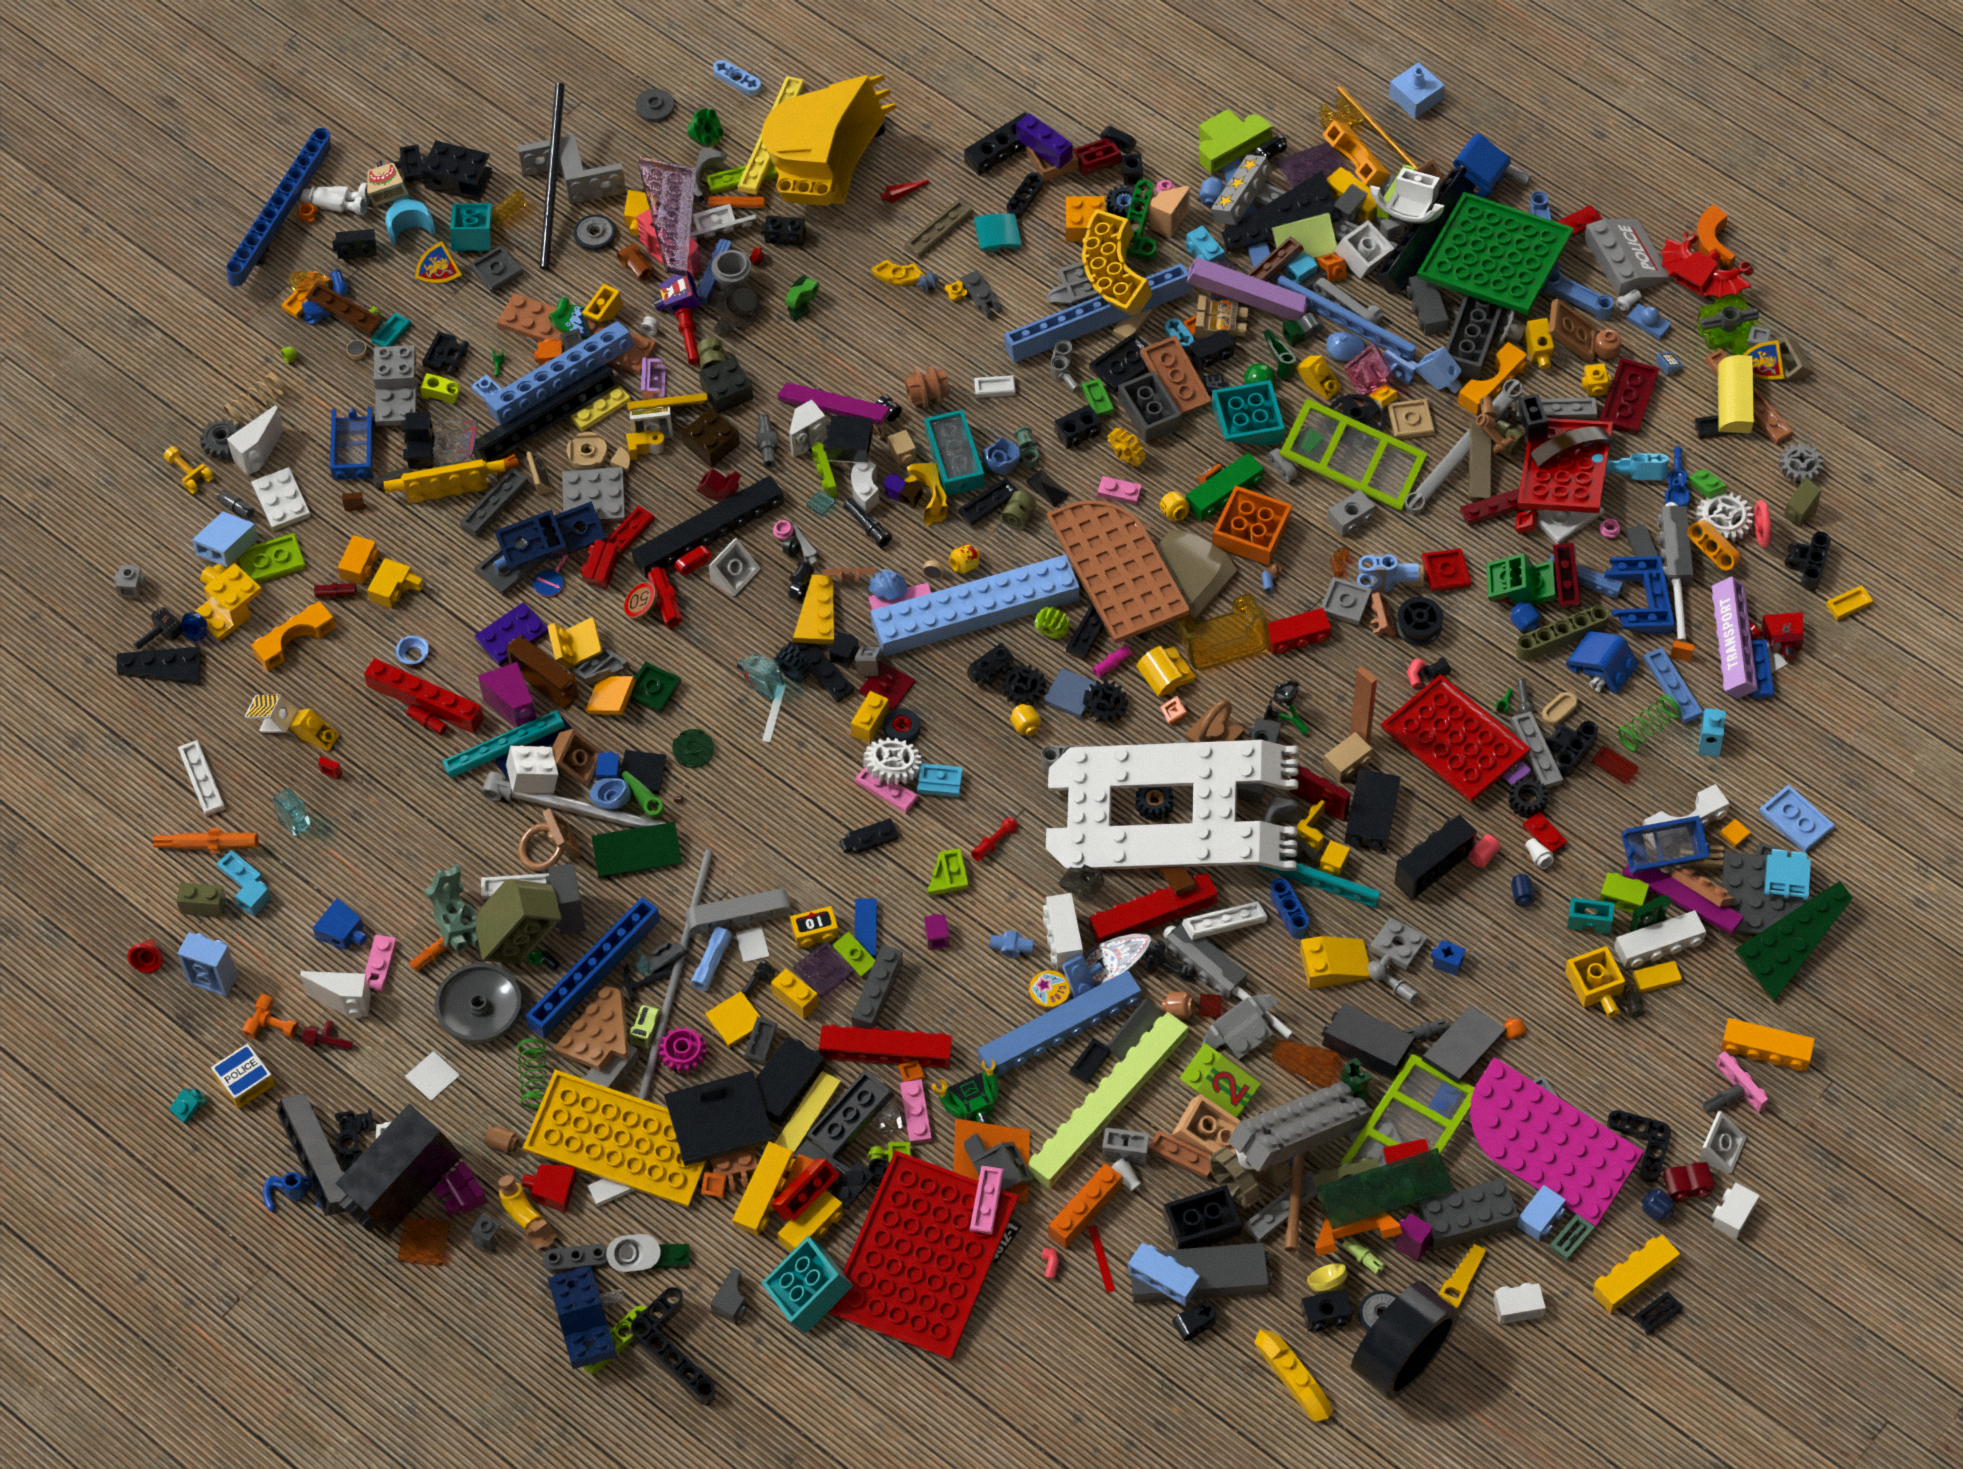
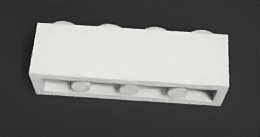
M1694 910L1616 937L1614 948L1625 969L1629 967L1635 968L1642 965L1643 962L1649 960L1656 961L1669 953L1676 954L1684 948L1699 946L1704 942L1706 930Z

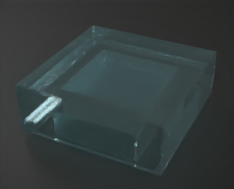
M818 490L806 504L807 508L823 517L835 505V500Z

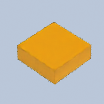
M1736 819L1720 831V835L1734 848L1747 839L1751 833Z

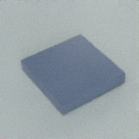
M1061 668L1044 697L1043 703L1081 719L1085 712V705L1082 704L1085 690H1088L1090 684L1095 686L1096 682Z

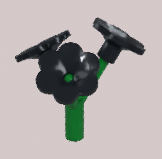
M1290 680L1283 684H1278L1274 690L1276 695L1273 696L1275 702L1285 703L1286 706H1289L1293 717L1273 709V699L1270 698L1263 719L1267 720L1271 716L1292 721L1304 735L1309 729L1297 715L1293 699L1296 698V694L1299 692L1297 688L1299 682Z

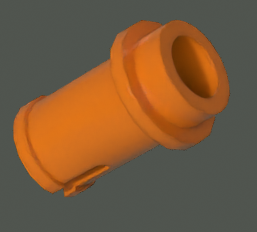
M514 454L503 459L506 471L519 466L518 459L515 458ZM498 472V473H495V474H496V475H499V474H500V475L502 476V475H504V472Z

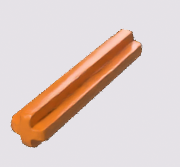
M709 196L707 206L708 208H716L730 204L731 208H764L765 199L764 197Z

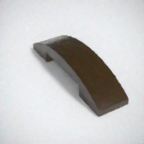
M1604 427L1578 428L1555 436L1541 444L1530 453V457L1540 469L1557 463L1558 456L1589 445L1597 449L1613 443V440Z

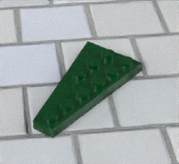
M1838 881L1735 949L1734 952L1773 1003L1852 901V895L1841 881Z

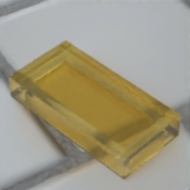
M518 189L490 211L494 225L499 226L526 205L524 192Z

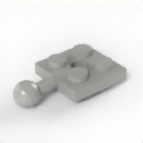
M1390 917L1369 946V951L1382 957L1379 963L1373 964L1370 967V977L1376 981L1382 980L1386 976V967L1390 962L1407 970L1427 942L1428 937ZM1400 941L1403 945L1396 946L1393 942Z

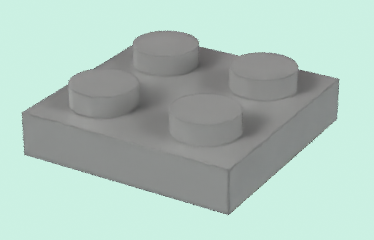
M1333 577L1321 608L1324 609L1326 616L1359 626L1371 596L1372 588Z

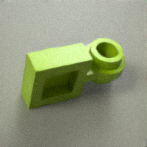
M888 1142V1150H884L881 1146L871 1147L868 1152V1158L871 1161L876 1158H888V1163H890L895 1150L911 1156L910 1142Z

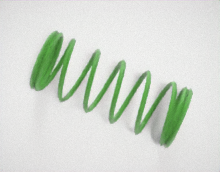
M1664 694L1656 701V705H1650L1648 711H1642L1639 717H1634L1631 724L1626 723L1624 727L1618 729V736L1621 742L1628 749L1637 750L1639 746L1637 738L1641 742L1646 743V737L1637 726L1633 725V721L1640 719L1641 726L1645 732L1653 737L1655 736L1653 728L1647 721L1641 718V715L1648 713L1652 724L1657 729L1663 730L1661 721L1649 712V709L1655 706L1661 719L1665 723L1671 724L1670 716L1673 718L1681 716V709L1676 700ZM1658 701H1661L1663 709L1657 705ZM1664 701L1671 704L1678 715L1673 714L1667 708ZM1658 708L1667 715L1669 722L1661 716ZM1650 714L1658 720L1661 728L1655 725ZM1642 721L1650 727L1653 735L1645 729ZM1631 725L1634 734L1625 727ZM1634 727L1640 731L1645 741L1639 738ZM1625 732H1627L1631 736L1635 743V747L1629 742Z
M528 1038L520 1041L517 1045L520 1052L518 1061L521 1063L518 1069L522 1074L519 1077V1082L522 1084L519 1090L523 1095L520 1103L526 1108L534 1109L539 1108L540 1104L523 1103V1100L526 1098H543L544 1094L534 1092L545 1093L546 1091L534 1090L524 1094L522 1087L542 1088L548 1083L541 1079L523 1083L521 1078L523 1075L531 1078L543 1077L547 1074V1071L532 1069L523 1073L521 1066L541 1067L546 1064V1061L541 1058H533L522 1062L520 1057L522 1054L530 1057L542 1056L546 1051L544 1050V1041L537 1038ZM527 1042H538L543 1045L541 1048H530L527 1050L520 1048V1045ZM543 1051L542 1054L529 1055V1054H535V1053H539V1052ZM533 1060L544 1061V1063L541 1065L525 1064L526 1062ZM532 1071L545 1072V1074L539 1076L526 1075V1073ZM535 1081L545 1082V1085L529 1086L526 1084Z

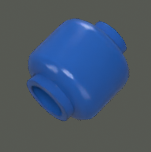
M1520 602L1510 611L1512 613L1510 620L1518 631L1531 632L1539 627L1538 622L1541 619V615L1531 603Z

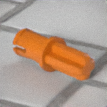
M440 937L428 948H423V952L411 960L409 964L414 971L418 972L431 961H436V957L450 947H445L443 938Z

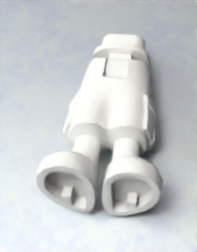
M362 183L359 186L358 192H350L348 187L345 186L303 189L301 202L310 203L320 209L338 212L349 210L357 215H365L367 211L366 205H369L370 197L367 192V183Z

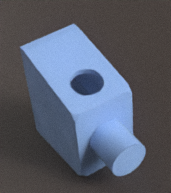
M1444 347L1425 355L1415 366L1416 372L1436 390L1447 386L1453 393H1456L1462 387V384L1456 379L1461 373V368Z

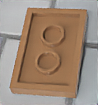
M1558 298L1553 300L1548 333L1585 361L1590 362L1594 360L1597 327Z

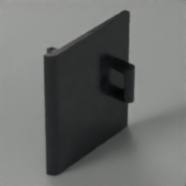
M753 1070L664 1094L684 1166L768 1144V1142H774Z

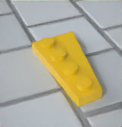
M812 575L792 643H834L833 575Z

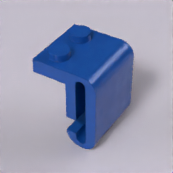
M1474 134L1453 161V166L1456 170L1461 165L1468 170L1464 176L1480 188L1475 196L1484 198V196L1488 198L1495 189L1492 187L1502 181L1505 177L1502 174L1511 164L1510 158L1481 134Z
M1592 631L1587 632L1566 661L1567 667L1574 673L1578 674L1585 667L1583 670L1585 675L1604 678L1610 691L1613 693L1620 691L1639 664L1623 637Z

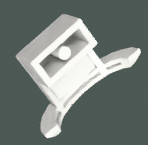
M1403 168L1396 178L1395 192L1388 203L1381 195L1379 187L1370 186V192L1376 204L1387 214L1405 222L1428 223L1437 219L1444 209V205L1434 204L1439 192V177Z

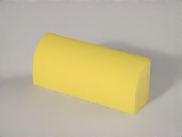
M1729 356L1718 364L1719 432L1751 433L1754 422L1752 356Z

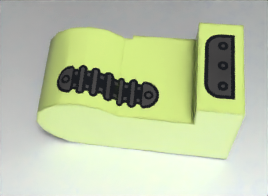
M646 1005L641 1006L636 1022L629 1032L630 1044L650 1048L659 1021L660 1009Z

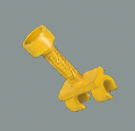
M175 446L168 448L164 453V459L170 464L176 463L187 474L181 480L183 486L191 494L199 490L195 481L201 476L207 482L214 478L212 471L203 463L196 469H193L180 457L181 452Z

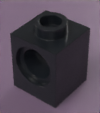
M1141 154L1122 155L1121 168L1124 186L1136 185L1139 180L1143 179Z

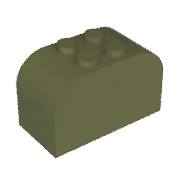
M508 879L481 907L476 921V934L482 961L520 965L561 920L555 891L550 884Z

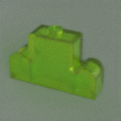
M1742 291L1737 296L1727 295L1721 299L1714 296L1712 305L1699 308L1697 318L1698 332L1700 335H1703L1709 350L1732 346V356L1742 355L1751 348L1747 344L1751 326H1755L1753 320L1742 322V326L1737 327L1733 332H1725L1720 327L1703 330L1700 323L1701 319L1717 316L1718 312H1722L1727 306H1734L1740 311L1748 310Z

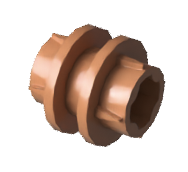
M927 366V374L921 375L920 371L915 369L913 376L905 378V388L911 405L921 404L922 408L925 409L928 408V400L934 399L936 405H940L942 398L950 396L948 378L942 369L934 370L932 366Z

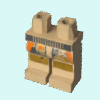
M1199 295L1195 338H1205L1214 332L1226 330L1228 335L1233 338L1234 336H1245L1247 323H1237L1236 320L1247 321L1248 308L1239 307L1238 301L1206 299L1207 296Z

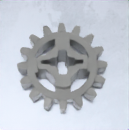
M1801 442L1798 443V447L1790 444V448L1785 447L1783 453L1780 454L1778 467L1781 468L1780 473H1786L1785 479L1793 478V483L1797 480H1800V483H1802L1805 478L1812 482V478L1818 479L1819 474L1822 472L1824 462L1821 459L1822 454L1815 453L1817 448L1810 449L1809 444H1806L1805 447L1802 446Z

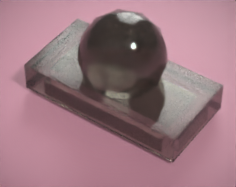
M1298 834L1294 837L1285 836V841L1295 840L1297 842L1296 848H1287L1297 850V855L1295 857L1286 856L1285 859L1299 864L1305 861L1313 869L1320 866L1321 854Z

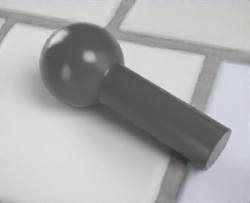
M1519 679L1517 683L1521 704L1518 707V713L1520 715L1531 711L1534 714L1535 708L1529 702L1526 680Z

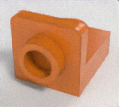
M1335 253L1316 258L1317 265L1327 271L1329 282L1346 278L1345 259Z

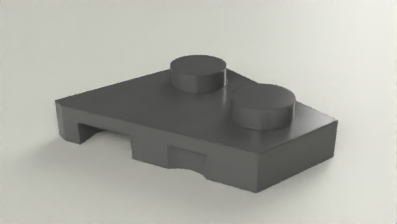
M603 647L601 654L588 659L573 672L578 679L589 685L630 668L627 660Z

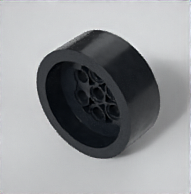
M1418 1281L1413 1283L1392 1301L1369 1329L1355 1352L1351 1362V1370L1387 1400L1395 1399L1425 1372L1440 1353L1457 1325L1460 1311L1425 1282Z

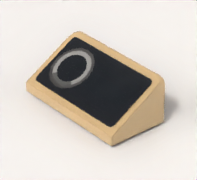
M530 451L527 452L528 465L537 494L542 495L552 492L553 489L543 459Z

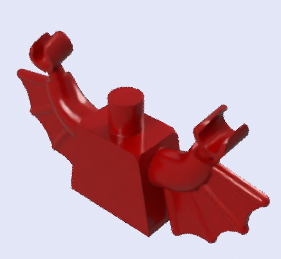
M1688 231L1684 232L1683 237L1686 241L1683 243L1668 238L1665 239V247L1660 251V254L1663 256L1661 266L1667 269L1669 277L1674 275L1675 281L1704 298L1715 296L1721 299L1727 295L1737 296L1743 289L1751 288V284L1740 276L1742 273L1746 276L1753 274L1754 269L1750 267L1749 262H1741L1739 269L1720 270L1717 261L1721 256L1717 251L1712 250L1707 256L1698 251L1693 254L1691 253L1692 244L1697 241L1695 232L1691 238H1688Z

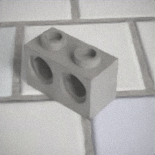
M1105 1128L1102 1159L1119 1161L1124 1158L1125 1161L1146 1165L1149 1133Z

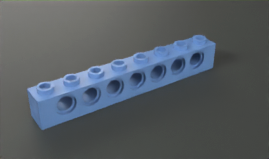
M618 321L609 325L486 398L485 403L489 414L502 426L633 348L634 344L630 331Z

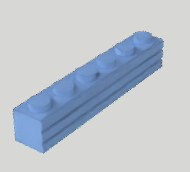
M720 239L719 243L715 245V252H712L711 261H708L707 270L703 272V279L698 284L701 304L708 305L718 282L712 274V262L718 254L732 250V241Z
M1551 555L1548 561H1554V555ZM1577 565L1579 585L1608 595L1611 598H1618L1623 582L1604 578L1603 574Z

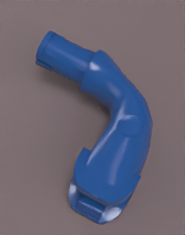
M334 270L330 273L334 285L333 291L346 298L348 284L344 281L341 270ZM308 300L302 303L307 324H315L321 321V319L333 315Z

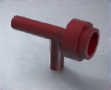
M330 1020L326 1021L322 1034H318L319 1027L310 1025L304 1028L301 1043L307 1047L314 1048L316 1042L347 1050H352L353 1042L330 1037L334 1022Z

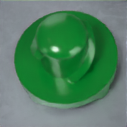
M705 108L696 111L691 123L687 127L689 137L703 147L715 146L724 136V130L714 109Z

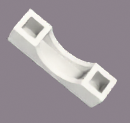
M1714 784L1697 793L1696 809L1691 814L1684 817H1674L1661 811L1645 819L1643 826L1699 815L1700 820L1703 821L1706 827L1709 822L1715 819L1720 820L1726 816L1729 802L1717 785ZM1687 827L1656 832L1660 847H1667L1674 840L1685 838L1689 835ZM1653 833L1645 834L1656 850Z

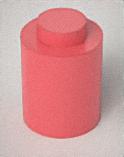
M1485 834L1469 852L1471 863L1476 867H1486L1501 849L1499 841L1493 836Z

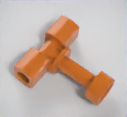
M261 993L254 1006L256 1012L252 1018L248 1017L242 1028V1033L249 1038L255 1039L261 1027L266 1028L270 1025L283 1030V1035L293 1038L297 1033L299 1023L292 1019H288L285 1022L272 1017L270 1010L274 1000L272 997Z

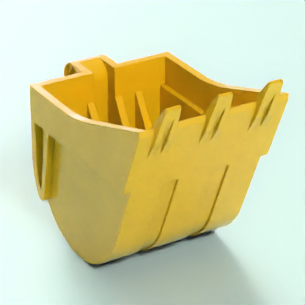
M883 74L868 77V75L831 84L829 88L789 98L778 104L768 114L762 128V139L779 175L776 187L784 202L828 206L832 203L845 204L851 178L860 157L886 119L885 115L897 108L895 103L881 106L879 100L891 94L889 89L876 92L873 89L874 85L885 80Z

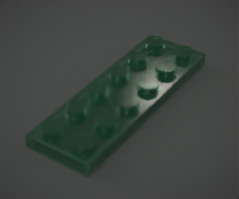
M1438 1148L1326 1183L1316 1188L1332 1230L1454 1190Z

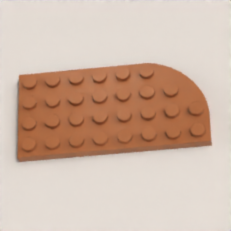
M1085 500L1074 502L1046 513V518L1114 644L1190 614L1188 605L1143 524L1131 512L1113 503Z

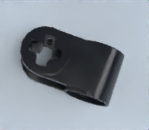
M1201 1302L1174 1317L1172 1323L1184 1341H1189L1214 1326L1216 1322L1215 1307L1210 1302Z

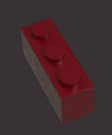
M1574 543L1553 545L1559 606L1561 609L1582 607Z

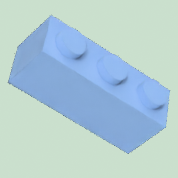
M1141 1243L1128 1262L1127 1273L1186 1306L1199 1286L1200 1276L1194 1269L1183 1267L1175 1258L1164 1256L1152 1245L1147 1246Z

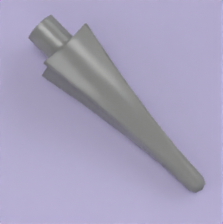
M793 524V531L800 543L805 563L807 561V564L810 563V565L816 567L819 564V559L816 557L818 552L806 540L798 527Z

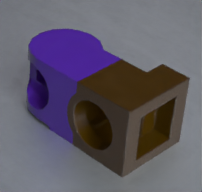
M890 474L884 480L885 494L909 507L915 508L924 494L923 483L919 481L911 484L901 480L900 476L896 474Z

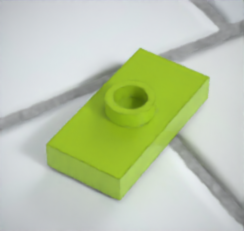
M849 931L832 945L861 978L872 969L875 959Z

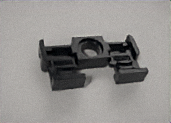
M368 1109V1113L356 1114V1117L353 1111L335 1114V1119L339 1121L340 1133L336 1134L338 1154L340 1158H343L344 1173L364 1153L363 1151L359 1153L357 1132L361 1133V1130L374 1131L371 1109ZM347 1140L354 1142L353 1147L350 1149L342 1147V1144Z

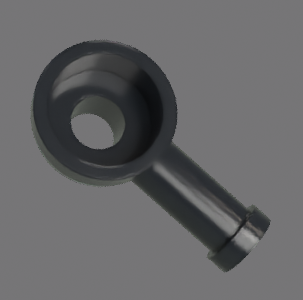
M761 960L745 988L741 990L745 996L750 997L752 995L751 993L759 981L769 983L772 980L776 970L767 960Z

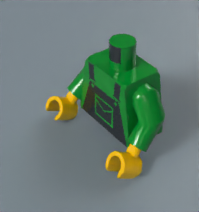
M991 1059L992 1066L990 1068L985 1067L984 1060L981 1063L982 1068L987 1071L986 1075L984 1072H981L950 1087H947V1083L944 1080H939L942 1084L940 1090H938L936 1084H932V1090L940 1094L939 1099L947 1113L967 1121L977 1120V1122L987 1124L992 1122L988 1114L994 1111V1104L997 1103L999 1094L997 1076L993 1072L996 1063L993 1059Z

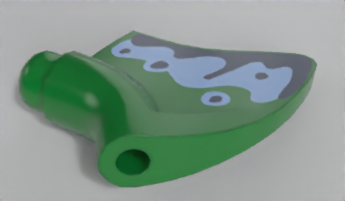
M561 297L556 311L548 315L551 324L563 333L579 328L583 339L590 337V332L582 314L585 307L572 305L568 298Z

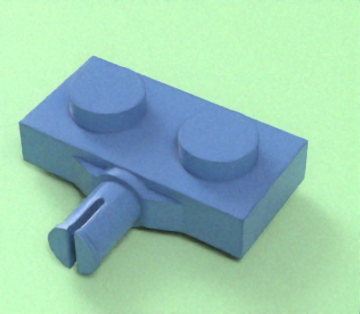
M1080 954L1061 964L1074 998L1095 988L1092 976L1103 971L1102 965L1099 962L1088 968L1083 956Z

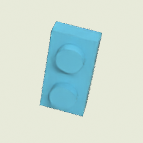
M232 850L216 864L219 870L241 888L251 878L257 882L262 879L261 874Z

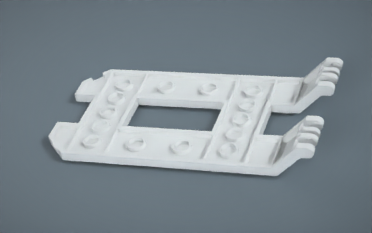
M1264 740L1070 747L1049 767L1048 789L1050 791L1069 790L1067 828H1046V850L1067 871L1225 865H1261L1282 871L1296 870L1297 862L1281 861V856L1295 857L1297 850L1282 848H1296L1297 842L1295 840L1282 841L1281 836H1296L1297 827H1284L1263 821L1236 822L1237 784L1260 783L1284 790L1298 789L1297 780H1283V775H1298L1297 768H1288L1298 767V761L1296 759L1284 760L1283 755L1296 756L1299 754V747L1284 746ZM1193 786V823L1111 826L1112 788Z

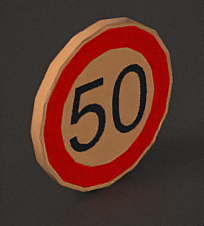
M643 582L636 585L629 592L623 605L624 613L627 617L639 619L652 609L657 598L655 586L649 582Z

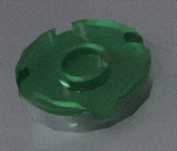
M689 729L681 732L677 739L675 738L672 752L674 759L680 765L686 768H698L711 760L714 753V744L712 738L705 734L704 731Z

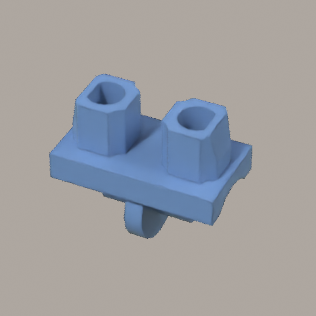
M1387 349L1384 352V358L1380 367L1387 371L1386 377L1388 379L1396 377L1409 385L1412 383L1416 373L1415 366L1417 363L1413 360L1407 362L1399 351L1391 352Z

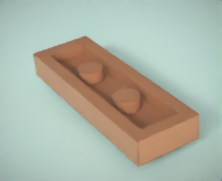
M1688 866L1673 868L1671 877L1717 906L1732 905L1734 897L1729 895L1726 889L1716 887L1711 883L1710 879L1697 875L1695 870Z
M1160 1130L1157 1131L1148 1147L1149 1152L1208 1179L1211 1169L1207 1158L1211 1156L1210 1154Z

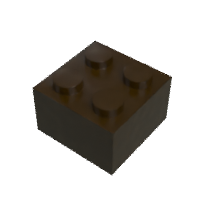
M709 408L682 431L683 445L711 468L740 444L739 430L712 408Z

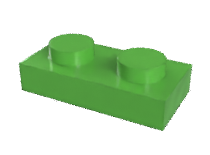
M1100 378L1081 384V389L1088 404L1099 418L1114 413V408Z
M1706 469L1699 470L1695 474L1688 476L1689 484L1709 499L1727 492L1726 484Z

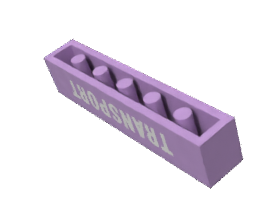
M1732 576L1712 585V600L1714 602V617L1717 624L1716 634L1719 640L1718 651L1721 656L1720 668L1724 680L1723 689L1726 693L1738 699L1758 689L1745 588L1742 582Z

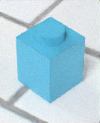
M1305 252L1286 265V276L1297 284H1303L1305 279L1317 273V262Z
M251 878L235 896L238 907L255 917L271 899L268 886L261 881L257 882Z

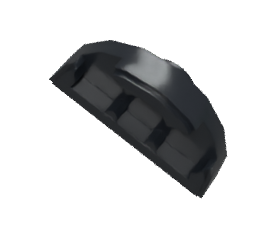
M666 942L658 946L653 951V956L648 966L650 974L653 975L667 968L689 952L681 944L676 943L670 944Z

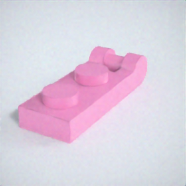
M375 935L365 974L369 988L376 989L379 992H383L397 944L395 937Z

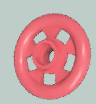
M1758 500L1754 507L1755 534L1761 548H1767L1771 542V518L1767 503L1764 500Z

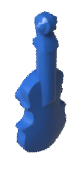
M1676 446L1673 449L1675 453L1674 470L1668 473L1667 482L1670 488L1665 491V504L1674 502L1678 506H1687L1690 502V490L1685 488L1688 477L1686 471L1682 470L1681 453L1683 449L1680 446Z

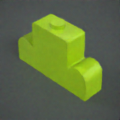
M1228 109L1209 118L1199 125V141L1201 142L1199 145V163L1210 174L1214 173L1235 159L1246 155L1271 140L1272 125L1257 114L1247 116L1245 122H1243Z

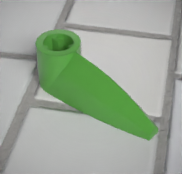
M627 771L623 772L622 777L624 781L628 783L632 795L648 817L654 820L662 818L665 813V807L661 800ZM652 805L657 806V807H658V810H657V811L652 810V809H651V806H652Z

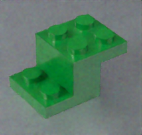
M1522 553L1486 563L1487 594L1490 601L1511 597L1516 605L1520 602L1535 605L1558 599L1555 562L1553 560L1533 565L1526 554Z

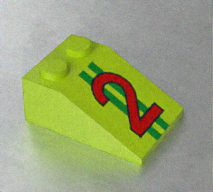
M1206 1043L1203 1044L1179 1078L1196 1092L1236 1118L1239 1117L1262 1085Z

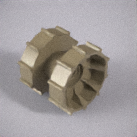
M1225 1146L1207 1158L1211 1169L1210 1172L1215 1177L1219 1186L1227 1185L1234 1204L1241 1207L1244 1211L1262 1198L1256 1180L1262 1178L1263 1182L1268 1183L1275 1189L1292 1177L1287 1160L1276 1165L1271 1163L1269 1168L1259 1172L1256 1169L1248 1170L1239 1164L1235 1153L1228 1150Z

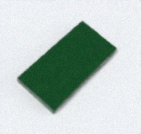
M675 822L591 835L598 878L682 864Z

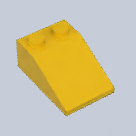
M1329 936L1301 939L1300 954L1309 989L1372 979L1368 971L1369 960L1363 939Z

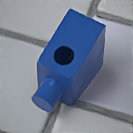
M338 898L335 899L312 928L317 940L344 950L352 942L362 946L368 938V935L362 932L363 923L361 918Z

